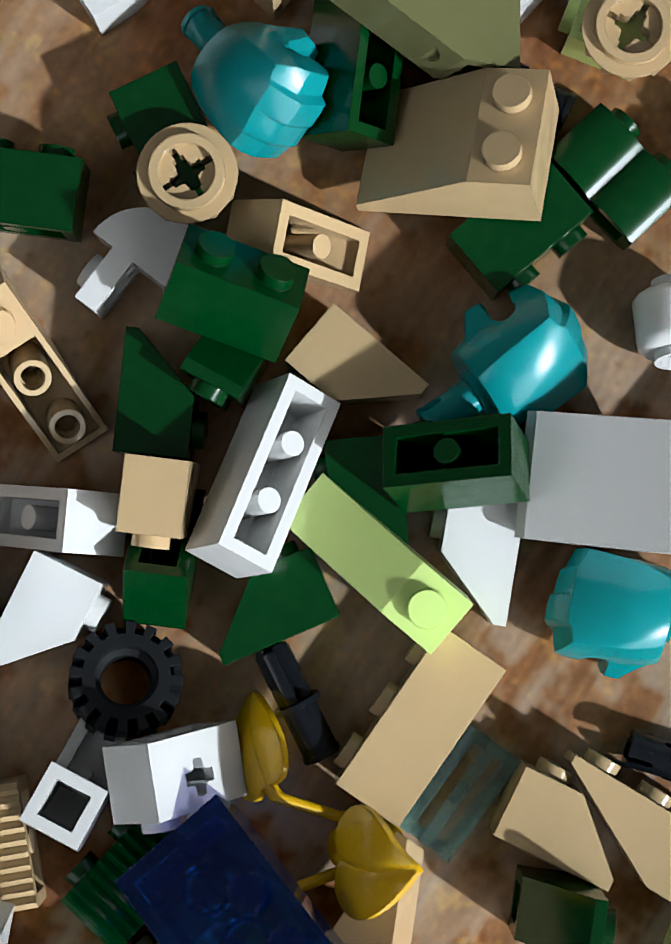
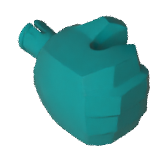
M205 4L194 7L184 17L181 23V31L200 51L191 73V86L199 106L224 139L240 152L260 158H277L290 147L296 146L308 128L313 126L326 105L322 95L329 75L327 70L315 61L319 52L309 35L301 28L274 26L261 22H239L226 26L218 17L214 8L210 5L207 7Z
M527 284L509 292L515 311L506 320H492L486 308L480 302L466 309L463 320L464 339L451 354L452 362L459 374L460 381L436 399L417 409L415 412L419 420L440 421L477 416L481 412L483 414L511 413L517 424L520 425L526 423L527 411L552 412L583 390L588 382L587 348L581 335L580 323L571 306Z
M576 548L566 567L559 572L554 592L549 595L545 612V623L553 632L555 654L576 660L598 658L600 672L604 676L618 679L640 667L658 663L665 642L669 643L671 639V570L650 562L593 548Z

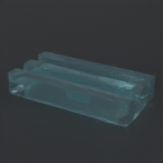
M469 724L399 827L405 832L412 834L420 843L438 853L439 857L449 863L521 761L472 724ZM475 742L483 749L425 828L417 822ZM494 757L501 761L497 769L445 841L438 837L440 831Z

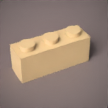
M450 632L432 654H429L415 641L413 642L404 657V660L410 663L411 667L398 685L390 680L386 682L368 709L369 712L376 716L363 736L353 731L333 760V763L340 767L336 774V785L365 805L372 807L398 828L506 672L502 666L453 632Z

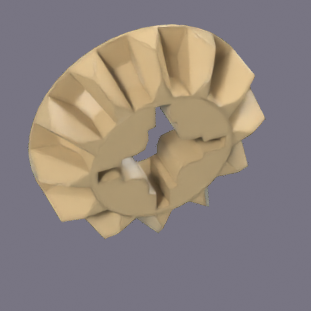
M590 0L585 9L580 27L586 56L591 57L601 67L604 75L614 74L624 77L628 82L649 75L655 76L671 61V0ZM640 10L645 11L646 13L641 20L643 24L640 28V33L647 40L643 42L640 39H634L629 46L625 45L623 50L617 48L620 43L618 39L622 30L614 23L617 20L621 23H628L632 16H637Z
M196 123L174 124L157 132L142 149L136 172L137 184L146 204L165 221L189 225V223L194 225L207 219L217 218L220 211L234 199L239 175L236 157L228 142L213 129ZM175 153L191 167L197 166L200 163L204 165L211 160L198 175L201 183L200 188L203 192L201 196H198L195 190L191 191L186 184L180 185L177 188L172 186L171 182L178 177L175 167L177 164L172 157Z

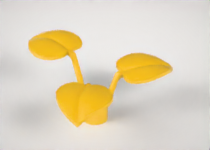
M252 691L245 699L236 718L247 795L243 796V798L249 802H259L267 794L271 802L338 822L337 828L331 831L328 838V854L331 862L336 867L286 885L279 892L268 876L257 877L248 885L242 896L238 913L240 944H300L298 923L293 911L287 904L293 896L333 880L337 900L350 918L354 920L375 918L392 907L408 891L423 872V868L408 855L396 840L394 835L397 831L402 834L401 828L382 818L372 807L368 805H354L346 811H340L286 794L280 789L278 784L285 779L289 768L285 737L265 697L259 691Z

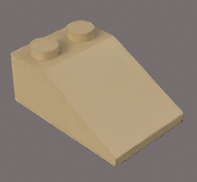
M486 67L400 90L393 146L369 148L366 151L356 201L358 211L541 221L559 115V106L550 69Z

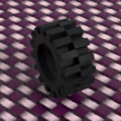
M125 621L124 628H116L115 622L104 625L103 632L98 635L95 631L85 637L83 647H77L69 670L68 695L69 700H72V711L76 718H82L86 722L85 728L93 735L97 730L104 734V740L114 742L115 737H121L128 741L144 734L147 736L157 733L158 727L162 724L165 726L172 717L183 687L184 675H181L180 671L182 661L179 654L174 656L172 653L173 643L167 637L162 641L156 637L157 629L147 625L145 631L136 629L135 621ZM120 660H130L138 663L145 669L149 676L150 689L140 701L127 705L118 704L105 695L100 679L104 670L112 663Z

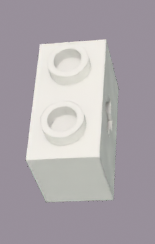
M236 720L189 724L102 747L114 825L141 824L142 834L167 832L181 827L179 818L186 815L187 819L217 816L224 813V802L247 795Z

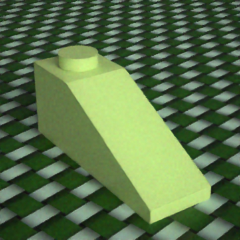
M324 473L319 476L303 495L290 530L384 616L429 654H432L474 605L468 595Z

